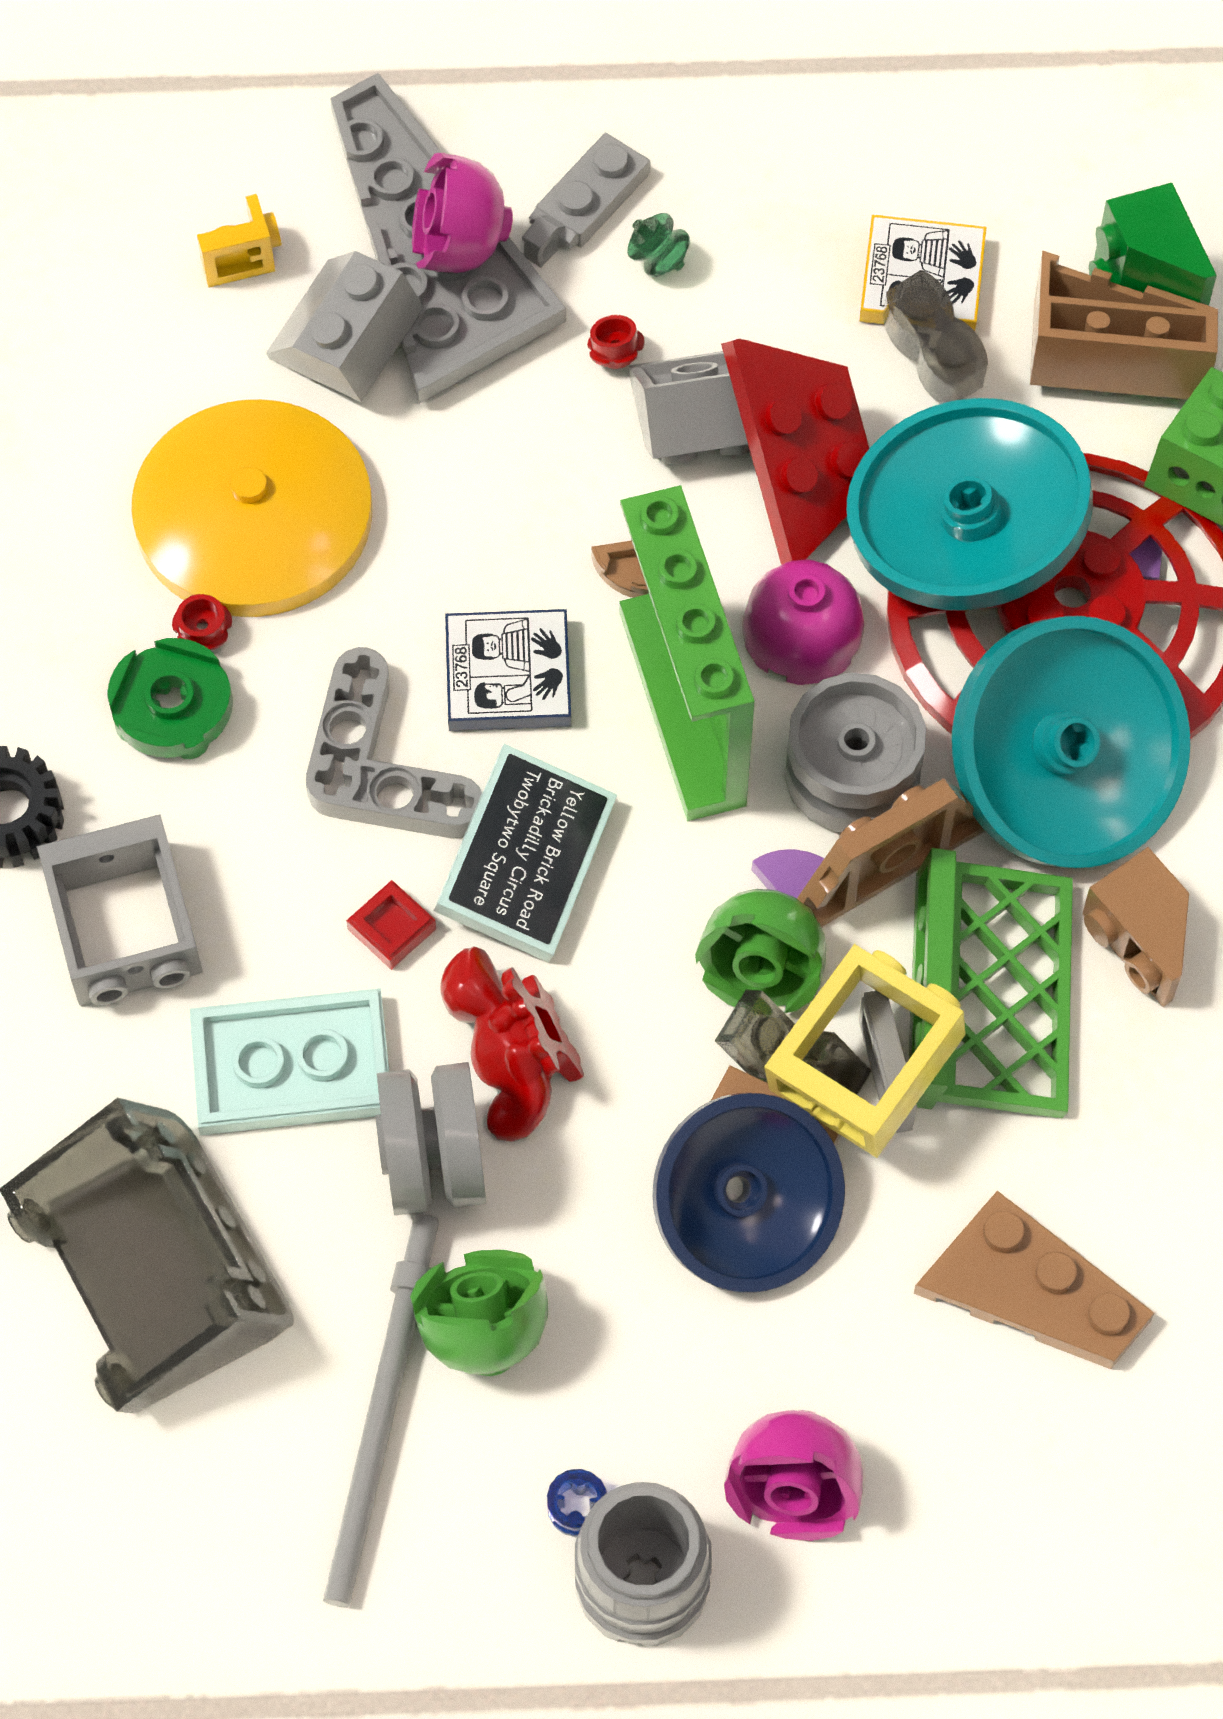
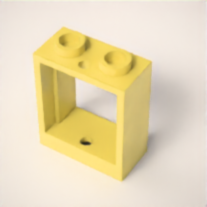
M854 944L766 1063L764 1069L769 1090L781 1098L798 1105L825 1126L878 1158L964 1038V1011L960 1009V1002L944 988L932 983L924 987L906 976L905 968L892 956L880 950H875L873 954H870ZM860 981L933 1025L876 1106H873L802 1061Z

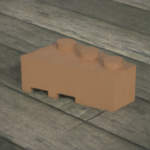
M1042 250L1034 297L1030 385L1188 399L1209 369L1215 366L1218 353V309L1148 285L1143 293L1111 282L1112 273L1094 268L1092 274L1089 275L1059 265L1060 256Z

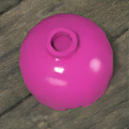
M434 153L424 170L426 173L435 174L430 190L419 188L415 202L412 223L413 253L424 255V258L415 264L418 269L436 272H467L479 268L494 253L499 241H507L512 228L513 211L511 207L504 206L503 190L493 172L483 164L463 156Z
M809 559L789 561L766 572L751 590L743 614L742 625L745 648L757 667L767 674L769 668L776 674L786 676V682L796 685L816 684L823 679L842 674L849 667L852 657L861 646L865 627L860 595L849 578L828 564Z
M786 1410L766 1414L753 1422L741 1434L733 1450L724 1481L726 1502L736 1515L748 1524H751L752 1514L761 1520L775 1522L776 1524L771 1527L770 1534L783 1539L813 1541L834 1537L843 1532L845 1520L853 1517L855 1521L859 1514L863 1493L861 1456L848 1433L822 1415L808 1410Z

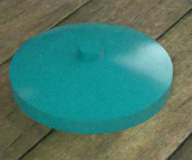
M971 398L949 401L926 408L905 418L885 432L869 448L857 466L849 486L846 510L850 533L858 557L866 570L883 587L905 600L922 606L942 610H975L993 607L1020 598L1036 590L1059 573L1075 555L1087 534L1093 511V492L1085 456L1073 436L1060 423L1045 413L1021 403L994 398Z
M1064 616L1039 620L1010 632L996 642L977 662L963 686L956 705L952 727V757L959 788L973 806V816L997 843L1020 858L1036 864L1058 868H1089L1108 864L1134 852L1155 835L1168 819L1182 792L1189 766L1190 727L1185 703L1177 682L1160 656L1146 642L1127 629L1106 620L1085 616Z

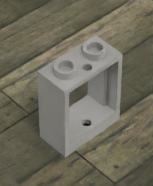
M161 814L37 846L66 964L79 1006L88 1003L95 1005L112 1004L125 998L129 992L152 986L162 989L176 987L185 983L190 976L203 973ZM158 867L178 943L86 967L67 891Z

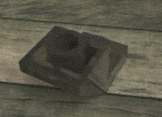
M746 989L716 1037L715 1042L746 1073L767 1082L764 1066L794 1027L795 1023L762 990ZM823 1031L802 1060L858 1095L872 1071L835 1032Z

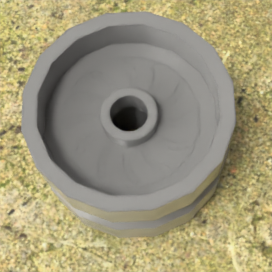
M849 672L826 678L804 693L791 714L785 781L794 804L810 821L833 832H842L859 818L869 816L871 819H874L890 810L899 796L907 790L919 786L927 727L918 704L901 686L872 674Z
M469 1062L435 1066L430 1076L434 1107L421 1108L418 1079L410 1069L377 1073L381 1110L380 1115H375L382 1175L388 1174L394 1216L428 1211L432 1203L429 1170L442 1168L445 1199L453 1208L486 1204Z

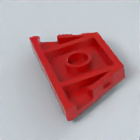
M741 338L722 343L723 354L780 563L782 565L789 561L806 560L847 517L846 508L849 486L857 466L869 450L848 366Z

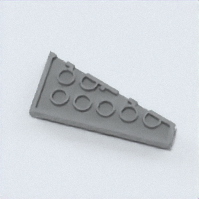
M379 73L330 98L333 118L377 261L402 271L424 306L401 341L419 404L566 322V307L510 237L506 242L499 241L492 256L479 268L467 272H436L418 269L415 263L423 259L424 255L416 254L412 251V223L415 202L419 188L430 190L435 174L426 173L424 170L434 153H442L441 150Z

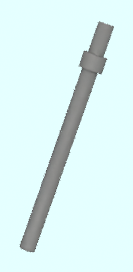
M414 1215L404 1260L396 1263L390 1291L395 1294L323 1597V1602L337 1607H350L416 1325L410 1296L416 1281L430 1269V1260L440 1222L437 1218L430 1215Z

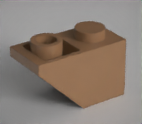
M1147 847L1089 887L1082 915L1084 916L1085 926L1093 939L1103 947L1110 946L1125 963V971L1134 986L1144 994L1151 993L1161 1006L1164 1007L1173 1001L1182 976L1189 892L1153 851Z

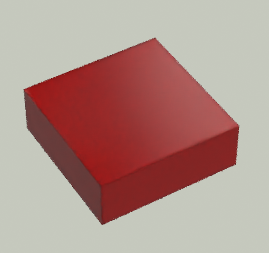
M393 880L388 882L346 920L347 929L391 970L437 929L436 920Z

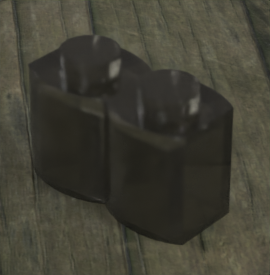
M919 270L886 291L883 321L887 335L893 345L904 356L916 362L918 377L927 393L936 402L942 404L965 399L982 388L988 366L985 347L979 336L968 324L954 317L952 301L942 284L929 273Z

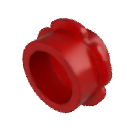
M609 315L593 324L587 346L591 350L589 353L590 358L596 364L611 369H620L630 365L637 359L638 351L644 349L645 339L643 334L637 331L636 324L632 319L623 315Z
M196 594L181 602L172 619V629L178 633L177 638L197 642L212 651L221 647L227 641L229 636L227 630L232 627L233 622L231 613L218 599L207 594ZM199 623L208 624L207 628L205 629L197 628V625Z

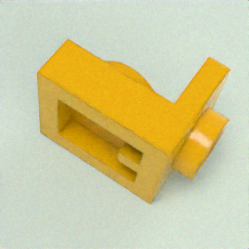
M257 194L245 196L249 222L235 226L225 225L210 232L197 234L202 268L208 288L275 271L272 248L281 246L280 233L274 213L263 214Z

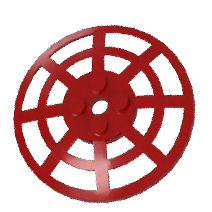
M1083 453L1089 471L1118 477L1150 490L1144 487L1149 471L1125 461ZM1092 490L1093 507L1115 513L1130 522L1110 539L1096 532L1087 531L1075 555L1052 579L1020 598L988 608H998L1001 623L1007 634L1039 620L1064 616L1094 617L1112 622L1134 633L1160 656L1177 682L1188 714L1191 740L1209 725L1223 707V665L1215 681L1204 694L1178 666L1184 660L1194 639L1199 618V608L1223 611V587L1196 582L1194 570L1185 551L1164 525L1182 512L1204 533L1220 555L1222 562L1223 532L1214 521L1152 490L1150 491L1161 498L1145 510L1114 495ZM1151 537L1168 557L1178 581L1143 579L1138 565L1130 554ZM1063 588H1075L1081 591L1088 601L1079 607H1068L1057 600L1055 593ZM887 590L886 622L891 649L903 679L921 706L952 735L953 720L960 693L953 700L936 682L921 659L911 635L909 620L945 613L947 625L956 646L973 668L987 651L973 634L965 610H942L922 606L905 600ZM1145 604L1181 606L1177 630L1164 652L1138 630Z

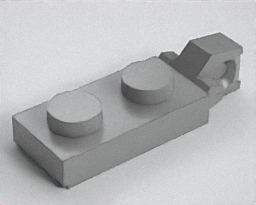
M605 132L535 206L534 211L529 216V223L532 225L522 236L524 241L523 255L529 261L542 268L562 245L569 249L575 245L582 248L649 176L651 160Z

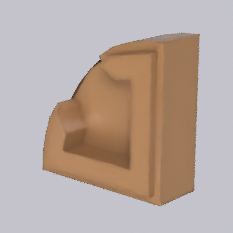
M632 540L591 547L593 565L606 584L617 592L632 598L649 594Z

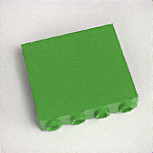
M674 486L621 499L620 507L649 594L619 601V614L686 820L688 822L747 807L755 701L682 486Z

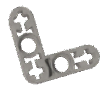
M356 647L345 651L338 657L333 668L306 772V788L311 806L319 814L331 818L445 838H463L482 794L479 785L472 779L462 775L372 760L390 691L389 669L385 658L376 650L368 647ZM360 670L371 671L372 678L366 679L361 693L362 703L353 700L352 678H357ZM344 720L360 722L366 729L362 738L356 742L346 744L336 741L332 737L331 732L335 725ZM334 760L344 763L342 770L345 786L339 787L336 795H328L325 793L324 785L331 784L335 772ZM392 784L406 786L413 794L410 802L398 809L383 806L378 801V795L386 786ZM424 790L431 791L432 802L428 801V813L422 812ZM454 797L465 799L466 808H461L458 816L447 815L446 806H451Z

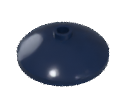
M761 1093L730 1094L709 1101L694 1110L676 1127L668 1138L655 1168L652 1190L653 1210L665 1245L673 1257L692 1275L708 1284L729 1291L751 1293L767 1291L786 1285L802 1276L819 1261L833 1241L842 1218L845 1202V1180L842 1163L838 1151L826 1130L811 1114L798 1105L780 1097ZM739 1177L743 1184V1191L737 1199L730 1200L726 1192L727 1184L732 1178Z

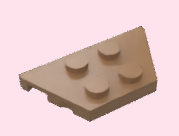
M943 778L926 789L923 786H915L899 796L890 810L874 819H871L869 816L859 818L847 826L797 899L812 910L821 927L918 871L931 848L954 850L985 832V830L973 816V806L966 799L960 788Z

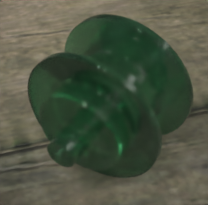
M659 213L643 221L637 219L632 225L634 231L628 243L627 254L633 261L644 260V271L650 277H659L674 269L679 271L685 265L683 260L690 245V235L684 229L673 230L674 220L668 213Z

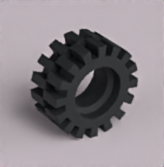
M0 746V792L8 790L20 791L29 800L28 808L21 817L12 822L0 824V868H3L4 857L11 858L14 868L24 866L21 855L26 852H30L34 860L40 858L37 846H40L42 842L47 844L57 841L58 837L55 828L62 829L64 824L62 814L64 806L52 770L48 771L45 761L38 755L31 761L29 751L20 747L17 748L15 757H11L8 747Z

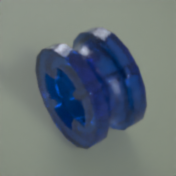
M571 1469L557 1475L550 1484L547 1492L548 1517L557 1530L564 1535L578 1537L586 1516L584 1517L577 1510L570 1512L568 1515H565L560 1510L565 1508L564 1492L571 1489L574 1494L580 1496L589 1491L594 1496V1498L589 1499V1509L591 1510L595 1503L607 1493V1490L601 1479L594 1473L583 1469Z

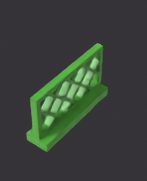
M931 848L916 873L912 979L924 987L931 983L936 984L950 992L959 1002L973 992L996 1019L977 1034L965 1023V1036L961 1040L964 1044L958 1049L956 1047L916 1103L917 1108L932 1110L937 1102L1062 1119L1068 1113L1073 878L956 861V851ZM962 882L984 885L999 903L979 917L962 899ZM1008 889H1015V891L1010 893ZM1028 892L1055 895V916L1042 926L1018 901ZM1005 910L1029 935L1010 951L987 926L990 921ZM961 920L968 926L962 932ZM1052 929H1054V940L1048 934ZM974 934L997 959L995 963L979 975L960 956V945ZM1034 943H1037L1054 962L1053 974L1041 984L1017 960V957ZM1004 967L1028 993L1009 1009L1005 1007L985 984L988 979ZM959 977H960V979L966 984V985H965L963 988H961L960 990H959ZM1052 986L1053 998L1046 992ZM1033 1001L1052 1020V1033L1039 1043L1014 1017ZM910 1012L909 1059L933 1027V1025ZM1001 1026H1004L1027 1052L1007 1069L982 1042ZM1051 1044L1052 1058L1045 1051V1049L1048 1048ZM970 1051L994 1076V1079L983 1088L955 1084L956 1062ZM1031 1060H1034L1051 1079V1097L1030 1095L1013 1075ZM1002 1085V1087L1006 1091H1000L995 1089Z

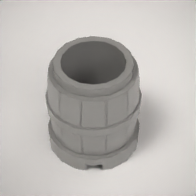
M635 1482L622 1485L606 1493L595 1503L586 1516L575 1541V1593L585 1617L605 1637L617 1642L621 1639L628 1643H641V1646H658L680 1637L700 1617L710 1590L712 1547L705 1526L695 1507L674 1489L657 1483ZM636 1560H640L643 1564L655 1563L660 1569L654 1577L656 1584L634 1585L624 1581L631 1574L629 1564Z

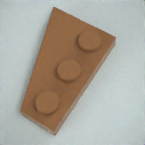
M998 1190L917 1282L913 1293L934 1302L938 1298L970 1310V1316L991 1324L996 1320L1034 1335L1035 1341L1108 1369H1112L1149 1325L1155 1314Z

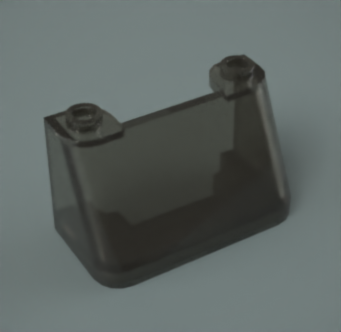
M117 1097L0 1187V1193L10 1210L7 1213V1218L14 1232L27 1243L35 1241L42 1246L56 1249L103 1337L109 1351L97 1359L95 1365L98 1376L95 1377L94 1382L101 1398L111 1408L115 1409L116 1412L132 1414L140 1412L266 1345L293 1326V1311L199 1140L184 1120L167 1109Z

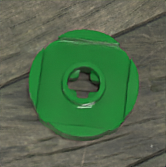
M183 638L154 641V648L145 649L138 655L136 650H133L117 664L110 677L107 689V698L117 735L134 749L150 756L161 758L181 757L183 759L200 757L207 751L209 743L217 739L223 732L233 708V696L226 672L220 666L219 659L207 647ZM172 687L179 688L181 699L184 701L178 706L163 708L160 701L154 699L157 694L167 695Z

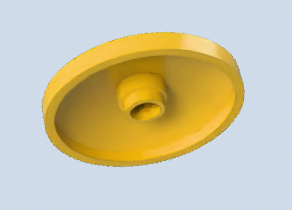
M250 399L226 402L201 410L187 417L164 434L152 447L138 471L133 488L131 512L136 539L146 564L157 579L173 594L183 600L196 594L211 595L229 610L231 616L262 617L291 611L316 600L334 588L349 573L361 556L371 530L372 495L369 476L359 452L348 437L334 424L317 413L294 404L275 400Z

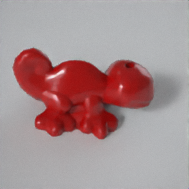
M476 946L469 949L464 948L451 959L444 969L440 981L442 1001L453 1018L460 1022L475 1023L470 1052L472 1066L482 1082L501 1091L488 1108L487 1128L498 1140L514 1142L526 1138L545 1117L552 1094L550 1079L554 1073H560L569 1082L577 1081L584 1077V1072L580 1065L581 1058L559 1024L560 1019L554 1010L555 1002L552 996L543 988L535 975L528 976L521 982L517 972L511 967L503 972L500 978L496 967L485 950Z

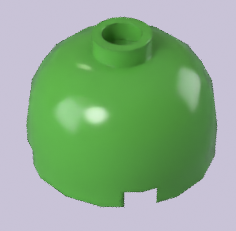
M758 888L738 892L713 911L700 937L695 953L696 964L700 961L705 971L702 981L708 990L728 1005L754 1014H764L765 1007L763 1004L776 1007L786 1005L784 1013L794 1012L813 1000L821 984L826 965L825 934L812 910L793 896L778 890Z
M504 1249L477 1250L463 1254L465 1266L446 1272L444 1262L430 1268L416 1281L410 1298L415 1320L425 1347L442 1364L450 1369L465 1373L495 1376L506 1372L512 1366L521 1362L539 1345L548 1319V1297L541 1270L538 1272L534 1270L530 1257L523 1253Z

